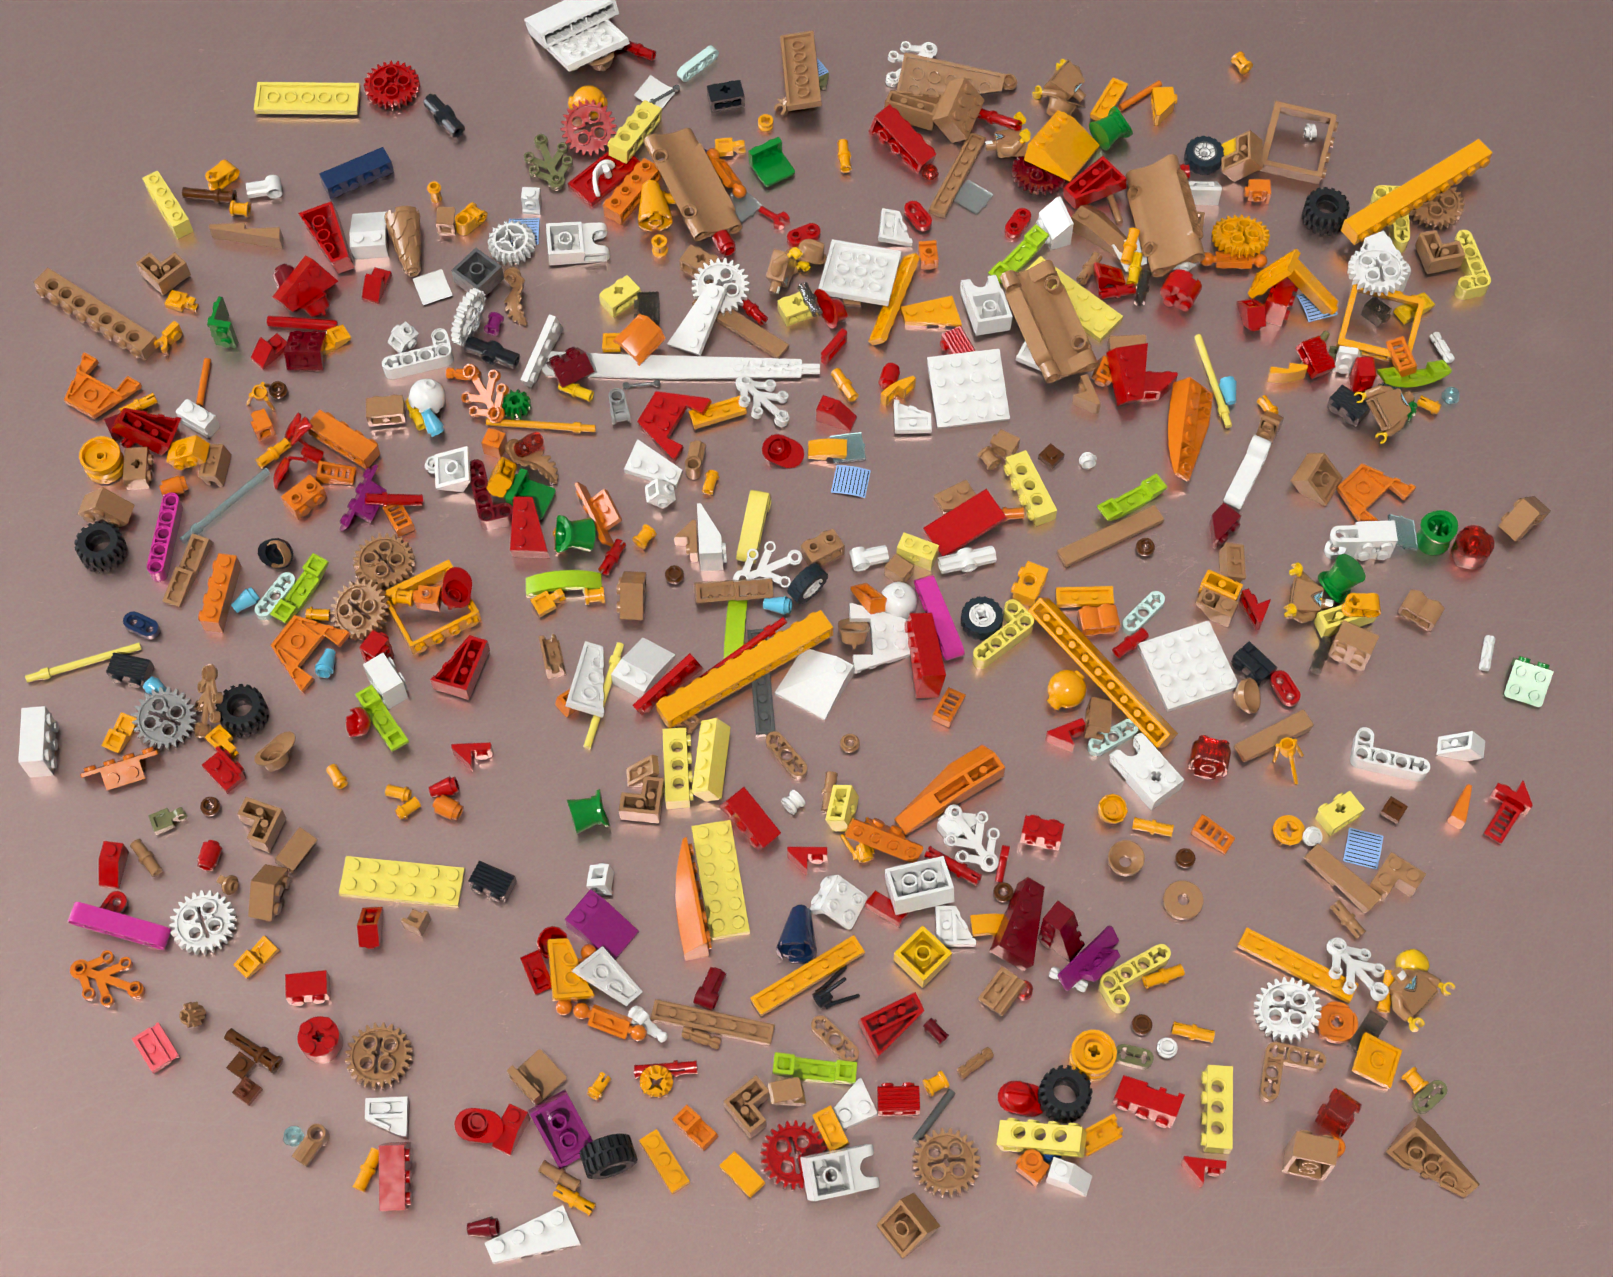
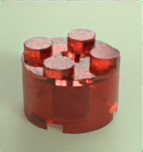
M1470 525L1457 534L1451 547V554L1454 563L1458 567L1478 569L1486 564L1495 544L1493 536L1489 535L1485 531L1486 529L1481 526Z
M1206 735L1199 736L1198 740L1192 744L1188 768L1190 770L1192 768L1196 776L1212 780L1222 775L1221 778L1225 777L1228 773L1231 756L1230 743L1226 740H1217Z
M1334 1088L1329 1096L1330 1100L1327 1105L1323 1103L1319 1108L1315 1122L1334 1137L1340 1139V1136L1342 1137L1354 1122V1112L1359 1113L1362 1104L1342 1090Z

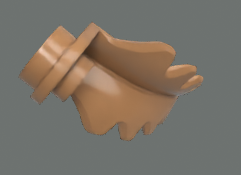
M507 268L504 271V278L513 289L504 301L505 304L508 303L505 311L510 310L508 317L513 316V322L518 321L519 325L526 326L528 323L526 317L523 316L525 314L524 311L521 310L523 306L520 304L525 279L517 268Z
M511 439L506 443L505 451L511 457L513 463H519L522 467L530 466L532 470L538 469L541 475L545 474V478H549L550 482L553 484L558 483L557 478L559 475L556 474L558 469L553 467L556 463L554 461L548 462L551 456H542L544 454L543 451L526 453L518 439Z

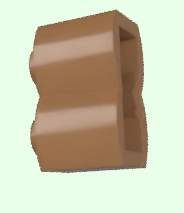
M1411 589L1400 606L1398 613L1406 619L1414 621L1422 628L1432 631L1445 608L1439 601L1428 599L1423 592Z

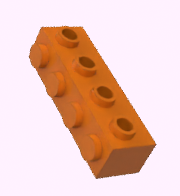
M643 158L640 163L638 162L635 165L634 170L626 175L623 183L615 188L611 197L604 201V216L620 225L626 221L640 204L642 185L648 180L659 182L662 178L653 162Z
M319 410L309 421L313 425L308 430L309 435L364 469L370 467L380 455L379 445L375 440L367 439L360 431H354L344 421L336 420L329 412L325 413Z
M218 553L217 559L213 561V574L208 579V592L204 594L203 610L199 612L198 620L204 631L223 633L241 564L236 555Z

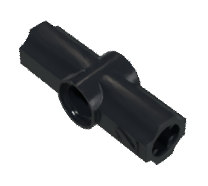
M435 94L427 95L423 103L432 113L436 123L440 127L443 126L452 137H460L465 131V126L456 118L452 108L449 105H445Z
M473 336L468 337L464 350L481 357L486 363L491 365L498 363L511 369L517 368L520 360L519 353L505 349L500 343L493 340L486 342Z

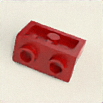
M217 746L215 747L217 753L205 761L202 767L228 794L246 779L243 774L245 770L239 762L234 763L231 760L232 756L226 749L221 750Z

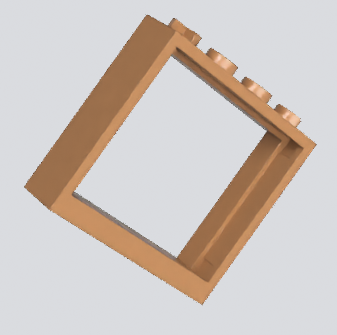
M1275 101L1263 146V169L1259 171L1319 185L1321 178L1324 179L1327 169L1324 168V165L1330 159L1331 153H1328V149L1333 147L1335 137H1332V133L1337 131L1339 123L1336 121L1337 115ZM1279 113L1329 124L1317 171L1267 160Z

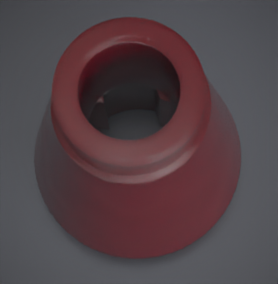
M492 1216L467 1223L468 1236L494 1238V1236L500 1233L499 1220Z

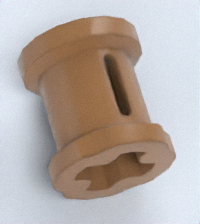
M990 446L983 448L977 455L979 459L985 462L986 468L989 471L995 469L1001 463V459L994 455Z

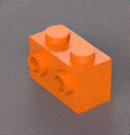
M310 474L281 496L284 506L298 520L302 516H306L315 506L322 504L327 498L324 488Z

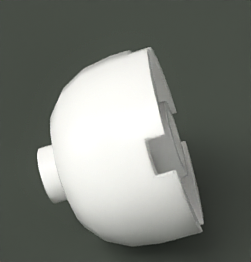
M420 379L411 387L408 402L413 409L414 406L418 408L420 413L431 408L432 412L436 414L441 408H444L445 390L439 382L433 379Z
M893 582L883 589L881 594L887 598L885 613L905 619L909 618L910 613H915L918 602L917 595L910 585L904 582Z

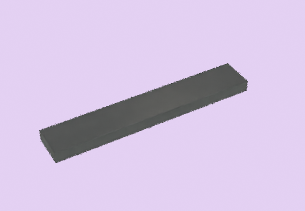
M764 629L747 630L748 641L764 631ZM770 672L752 682L756 738L766 737L770 732L775 731Z

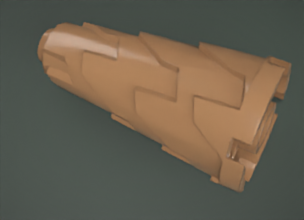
M412 206L395 207L396 212L391 213L390 209L385 213V223L395 251L403 266L404 273L410 277H415L421 271L419 210L416 211V207Z

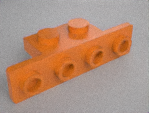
M576 482L574 484L577 489L576 494L583 501L584 510L594 521L595 529L599 533L598 539L602 544L612 547L614 542L608 530L621 522L622 518L608 490L603 489L591 497L587 487Z
M149 747L141 750L142 754H126L122 756V760L116 762L115 759L104 761L103 766L97 768L95 765L83 768L84 772L80 776L83 778L100 772L106 791L145 779L146 776L140 760L157 755L160 751L159 749Z
M867 817L865 822L852 818L845 832V836L910 863L917 862L923 851L922 845L905 838L901 828L895 825L891 827L885 825L882 820L877 818L870 819Z

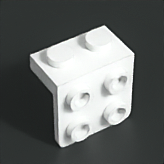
M839 875L827 876L822 880L818 894L813 897L810 910L814 915L826 914L845 929H852L867 901V895Z

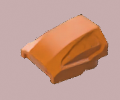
M638 314L617 335L613 342L622 347L640 366L666 338L662 329L648 316Z

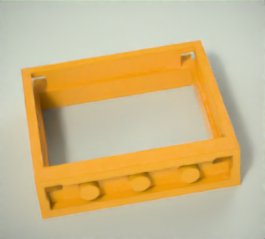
M1358 284L1352 285L1336 347L1358 348L1362 350V355L1392 362L1388 349L1345 339L1357 292L1370 295V291L1363 293L1364 288L1357 289ZM1397 290L1394 293L1388 291L1387 296L1383 292H1381L1380 296L1377 295V292H1374L1370 296L1417 307L1407 344L1412 353L1425 300L1421 299L1418 295H1403V292Z
M449 559L385 590L386 594L384 596L389 598L385 603L390 605L387 609L413 655L422 653L428 647L440 644L444 639L458 635L462 630L473 627L482 621L476 605L470 599V603L467 605L470 611L469 614L413 641L393 607L392 596L395 587L405 591L418 590L419 585L431 586L443 580L445 572L453 567Z

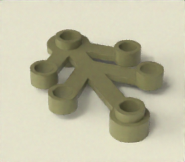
M538 134L534 138V144L537 149L541 150L545 161L534 157L532 152L524 154V161L527 164H534L529 167L531 177H538L548 181V185L552 189L559 190L565 184L564 175L568 168L573 165V159L571 156L563 157L568 152L567 144L564 142L557 145L558 151L551 158L547 148L548 138L544 134ZM562 158L563 165L557 172L555 168ZM539 167L548 170L550 174L541 172Z

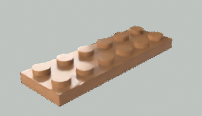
M814 31L781 35L780 41L788 111L822 106Z

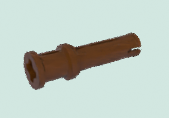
M183 187L182 196L187 199L210 200L216 204L230 203L232 200L237 201V192L234 189L231 191L222 190L221 188L207 190Z
M233 1028L226 1032L224 1036L226 1041L252 1056L255 1063L264 1065L269 1069V1072L275 1073L282 1065L283 1057L274 1055L269 1051V1048L258 1046Z

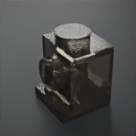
M1373 296L1364 305L1361 316L1376 327H1379L1382 323H1387L1391 318L1390 312L1392 308L1379 300L1378 297Z

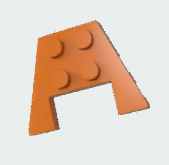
M84 352L81 356L82 361L77 366V373L74 380L70 383L64 401L71 407L96 419L141 389L142 385L140 382L127 376L115 390L91 377L89 374L99 362L96 358Z
M1361 463L1338 485L1336 490L1359 522L1379 521L1367 509L1388 489L1402 500H1405L1415 491L1416 486L1402 483L1396 477L1390 478L1383 475L1384 472Z
M294 615L271 643V647L298 688L304 693L315 679L300 667L325 637L341 647L351 634L347 630H341L334 626L324 625L317 621Z

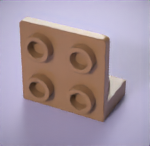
M538 1049L517 1069L512 1065L506 1070L509 1078L535 1106L545 1100L567 1079L566 1075L541 1049Z

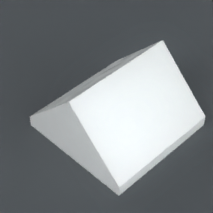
M1189 181L1195 205L1219 204L1222 186L1218 182Z
M466 446L434 455L436 489L464 492L471 481L469 447Z

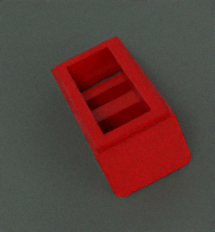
M1504 800L1483 834L1501 844L1522 810ZM1505 810V811L1509 812L1510 814L1513 815V817H1512V818L1509 817L1508 815L1504 814L1502 811ZM1498 817H1503L1504 819L1508 820L1509 823L1507 824L1503 822L1502 820L1498 819ZM1495 822L1505 827V830H1502L1496 825H1494ZM1493 828L1502 835L1499 837L1490 832V830Z

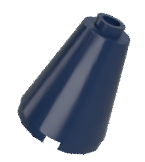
M797 905L791 909L776 947V954L781 959H783V956L789 958L791 963H808L812 957L815 958L817 955L811 910L805 905Z

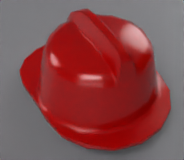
M817 289L814 292V296L819 304V313L824 318L828 327L835 328L838 322L848 317L844 304L840 299L830 298L822 289Z
M322 292L300 308L304 309L311 317L317 315L326 316L325 311L330 306L326 296L327 293Z
M774 434L764 441L762 454L765 459L779 466L795 468L803 461L804 449L797 441L781 434Z
M460 567L449 568L443 578L440 594L441 600L448 607V610L466 607L471 599V576Z
M1009 1081L1000 1088L998 1102L1005 1111L1028 1117H1035L1043 1113L1040 1109L1041 1104H1038L1037 1100L1039 1097L1037 1095L1039 1086L1022 1081Z
M466 1108L460 1111L454 1123L455 1130L461 1138L481 1143L497 1141L502 1136L504 1129L503 1121L496 1112L480 1108Z

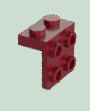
M578 347L568 348L565 350V354L552 356L549 358V362L546 363L553 370L562 388L595 372L586 352Z

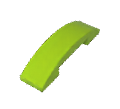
M1035 224L1024 235V240L1002 262L999 261L988 272V275H996L999 283L1002 284L1001 274L1009 270L1019 272L1039 251L1049 237V234Z
M1444 360L1427 362L1426 368L1417 369L1415 373L1404 377L1394 367L1377 369L1378 375L1386 384L1403 388L1427 385L1446 377L1452 372Z
M1156 473L1143 480L1140 486L1116 499L1110 498L1097 505V508L1107 521H1112L1143 507L1167 489V485Z
M312 553L302 567L304 571L284 600L280 598L270 615L287 624L310 599L319 585L329 562Z
M560 570L536 574L526 578V597L537 596L546 590L547 592L556 591L560 588L562 591L583 589V593H585V588H588V590L600 589L602 587V575L599 572L585 570Z
M728 600L724 658L744 645L748 600Z
M372 684L355 694L361 706L369 713L372 724L392 752L409 743V740L389 713Z
M775 1052L772 1074L787 1078L798 1077L800 1080L810 1082L855 1084L857 1062L843 1060L832 1062L795 1057L794 1054Z

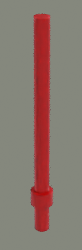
M782 617L772 625H767L763 628L764 631L699 677L702 678L707 675L713 668L723 666L729 659L739 657L742 652L752 649L768 636L769 638L776 634L775 631L787 624V621Z

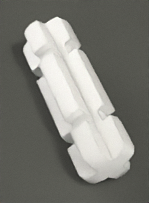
M1439 332L1432 333L1430 340L1434 343L1440 356H1443L1442 359L1447 364L1452 363L1455 357L1452 353H1449L1450 349L1444 339L1441 340L1442 336Z
M1486 635L1479 669L1482 671H1489L1491 667L1495 637Z
M1053 966L1049 972V977L1055 980L1059 979L1058 973L1061 972V969ZM1081 979L1072 988L1076 987V990L1085 992L1088 982Z

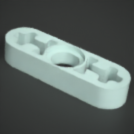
M712 45L706 47L679 68L677 77L683 82H687L714 62L719 55V51Z
M285 572L281 574L256 604L255 613L260 620H269L272 617L270 613L280 598L284 600L296 583L292 573ZM285 580H286V581H289V580H290L291 583H290V584H289V583L284 584V581H285ZM273 593L281 594V597L279 599H271V595ZM267 608L268 612L261 613V609L265 610Z
M1159 591L1151 592L1124 618L1122 623L1123 632L1127 635H1133L1163 607L1165 602L1164 595ZM1158 598L1159 603L1155 602L1151 608L1150 605L1152 604L1153 599L1156 600ZM1145 609L1149 615L1142 617L1138 614V611ZM1135 619L1137 620L1134 624V627H1127V625L1132 624Z
M1125 719L1112 726L1109 733H1100L1104 735L1105 743L1101 744L1103 740L1091 738L1088 742L1087 750L1092 756H1101L1134 738L1139 728L1130 719ZM1127 725L1128 727H1133L1132 732L1130 730L1125 731ZM1114 733L1119 739L1112 742L1108 739V735ZM1094 743L1096 745L1101 744L1099 750L1098 748H1093Z

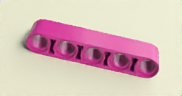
M167 493L162 498L149 553L147 570L155 582H162L168 576L183 512L182 503L175 493Z
M929 575L914 580L915 589L925 613L933 614L940 650L945 661L964 656L965 652L935 577Z
M81 902L74 903L68 922L75 926L160 950H165L170 932L172 931L170 928Z

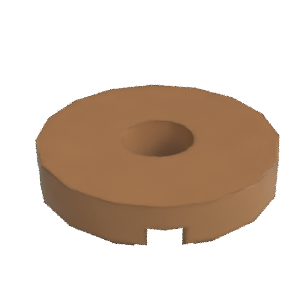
M1176 881L1170 884L1163 896V906L1166 912L1177 920L1185 921L1195 918L1201 912L1204 903L1203 894L1200 889L1188 881ZM1181 896L1186 897L1189 903L1181 905L1178 902V898Z

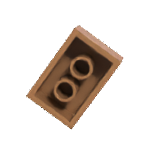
M966 77L949 81L932 121L952 143L967 140L985 100Z
M1307 1130L1296 1131L1285 1147L1282 1172L1324 1181L1336 1166L1339 1140H1335L1330 1135H1312V1132Z

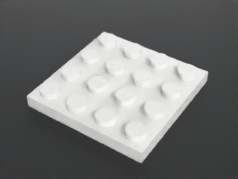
M607 19L546 49L568 71H574L580 66L592 63L595 59L607 56L609 53L620 50L630 43L628 37Z
M832 239L818 289L824 290L831 297L889 306L902 251Z
M1000 349L927 357L937 429L1010 420Z
M1209 620L1140 642L1137 645L1167 712L1234 691L1238 686V681Z

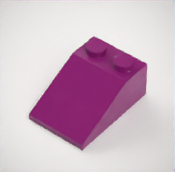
M591 889L565 918L568 929L588 944L595 946L596 950L603 946L614 960L619 957L639 933V930L612 905Z
M565 1089L528 1110L559 1169L581 1158L580 1150L593 1141Z

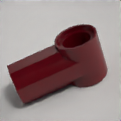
M710 967L702 986L698 988L693 1003L713 1011L719 999V991L727 976L726 973L719 968Z

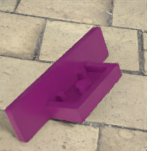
M376 464L371 468L367 467L362 476L364 480L356 487L355 492L357 494L348 503L347 508L349 510L347 514L344 513L340 519V531H344L349 526L354 514L369 523L373 520L380 505H365V494H382V492L387 491L371 481L378 468Z
M1107 926L1058 973V978L1064 990L1069 991L1080 979L1093 982L1099 980L1102 974L1121 957L1118 950L1112 949L1119 942L1112 926Z

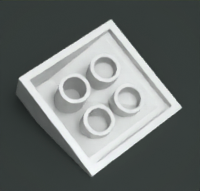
M809 649L798 655L775 691V695L825 721L853 677L854 665L837 656Z

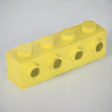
M718 718L701 721L692 794L705 802L722 799L731 727Z

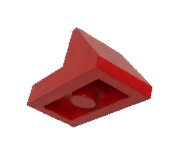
M1098 262L1094 263V279L1098 289H1102L1108 284H1126L1120 268Z
M374 267L372 274L366 273L362 299L379 304L392 277L391 271Z
M278 333L268 341L260 337L251 355V359L264 370L284 353L287 341Z
M1249 588L1242 590L1239 600L1255 630H1260L1271 599L1258 603L1255 594H1252Z
M1083 718L1059 726L1047 731L1045 740L1047 743L1073 752L1074 742L1072 738L1081 736L1086 724Z
M491 742L451 744L454 756L472 772L473 758L485 760L488 757H493Z
M1523 780L1516 792L1505 784L1497 783L1490 797L1500 802L1504 800L1522 810L1521 813L1527 815L1533 806Z
M787 847V857L807 876V861H811L814 864L827 862V847Z
M536 950L520 957L535 995L550 989L551 978L540 951Z
M1184 1156L1181 1166L1195 1183L1202 1188L1205 1172L1209 1176H1220L1226 1170L1227 1161Z

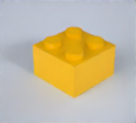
M922 925L894 952L893 961L923 988L951 961L952 952Z

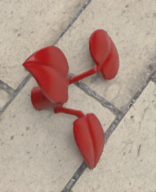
M299 412L289 424L285 432V438L289 440L293 436L291 440L292 446L297 441L304 445L301 451L303 458L289 456L282 459L273 477V484L277 490L279 482L289 468L290 461L298 460L306 463L309 460L318 464L324 454V451L309 445L301 439L313 425L307 417H303L301 420V413Z

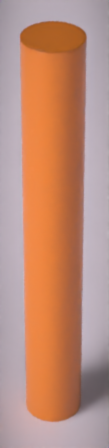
M1160 80L1156 81L1119 104V109L1123 111L1152 93V89L1161 87L1162 82Z
M204 358L196 400V404L202 408L211 359Z

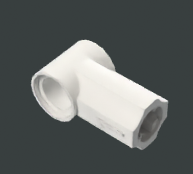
M269 175L265 180L246 183L248 198L268 196L275 199L281 197V178L277 175Z
M885 545L868 549L856 547L849 552L855 571H864L871 565L889 562L888 550Z

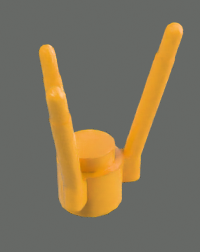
M261 382V384L255 385L252 392L249 393L246 405H250L252 399L255 398L257 401H265L270 409L275 411L268 398V391L266 389L271 384Z
M1283 738L1280 743L1276 744L1272 761L1276 762L1280 752L1284 757L1289 758L1294 783L1298 784L1293 756L1296 751L1301 757L1304 754L1297 744V739Z
M841 834L840 837L852 853L854 861L858 860L859 863H865L874 858L875 852L873 847L860 843L856 846L855 851L846 837Z

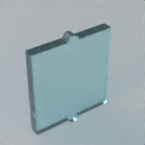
M967 180L958 191L954 202L977 215L983 207L987 206V202L993 197V194Z
M748 192L741 199L730 194V199L741 224L748 218L754 217V214L763 206Z
M861 432L829 436L830 439H847L846 458H833L834 464L866 460L865 444L863 443Z
M1389 514L1388 521L1395 520L1398 539L1396 546L1403 549L1418 550L1414 520L1403 518L1402 515L1399 517Z

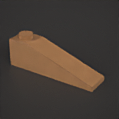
M1090 204L1081 205L1071 217L1074 223L1072 232L1118 257L1112 245L1114 244L1119 252L1123 253V244L1127 237L1104 212Z
M1419 1115L1403 1128L1386 1150L1402 1167L1408 1170L1410 1168L1420 1173L1422 1177L1430 1178L1440 1183L1441 1187L1463 1198L1480 1185L1437 1132Z

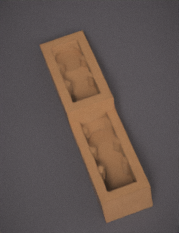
M245 223L209 224V229L214 239L283 249V235L280 227L247 229Z
M191 534L180 565L175 567L162 602L182 607L214 542L208 538Z
M772 578L694 582L695 602L772 598Z
M1303 709L1235 744L1234 748L1242 761L1247 762L1275 750L1276 744L1280 743L1283 738L1289 737L1294 739L1308 733L1314 724Z
M1316 844L1305 855L1304 859L1331 886L1336 885L1364 914L1370 911L1382 898L1380 894L1320 844Z

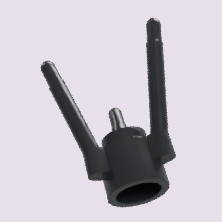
M846 965L812 994L820 1009L824 1006L826 1009H829L834 1005L860 997L859 994H855L832 1002L830 1001L833 999L830 992L845 982L846 977H843L829 988L827 987L847 969Z

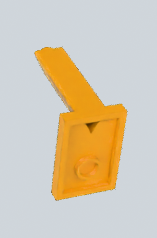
M1296 248L1259 271L1248 291V295L1253 299L1257 295H1263L1268 288L1288 277L1322 314L1329 313L1333 315L1338 310V300L1298 259L1301 253Z

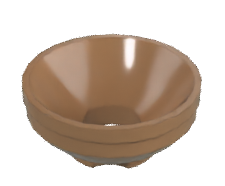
M1252 678L1243 679L1234 692L1236 705L1246 713H1256L1261 703L1259 687Z
M1122 840L1115 843L1109 850L1108 862L1115 873L1121 876H1132L1142 869L1145 855L1137 843ZM1126 857L1130 859L1131 865L1123 867L1120 865L1119 860Z

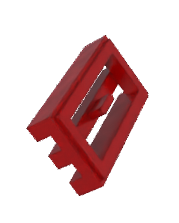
M842 328L821 352L822 364L828 365L846 344L847 331Z

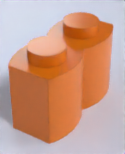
M1105 603L1099 607L1084 606L1078 610L1079 628L1085 636L1119 632L1120 621L1116 605Z

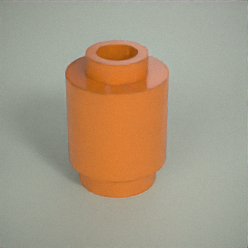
M179 475L162 480V485H159L162 496L167 493L180 495L185 493L184 491L189 490L184 476L179 477Z
M445 795L436 797L432 806L435 808L434 813L450 820H458L464 809L460 802Z

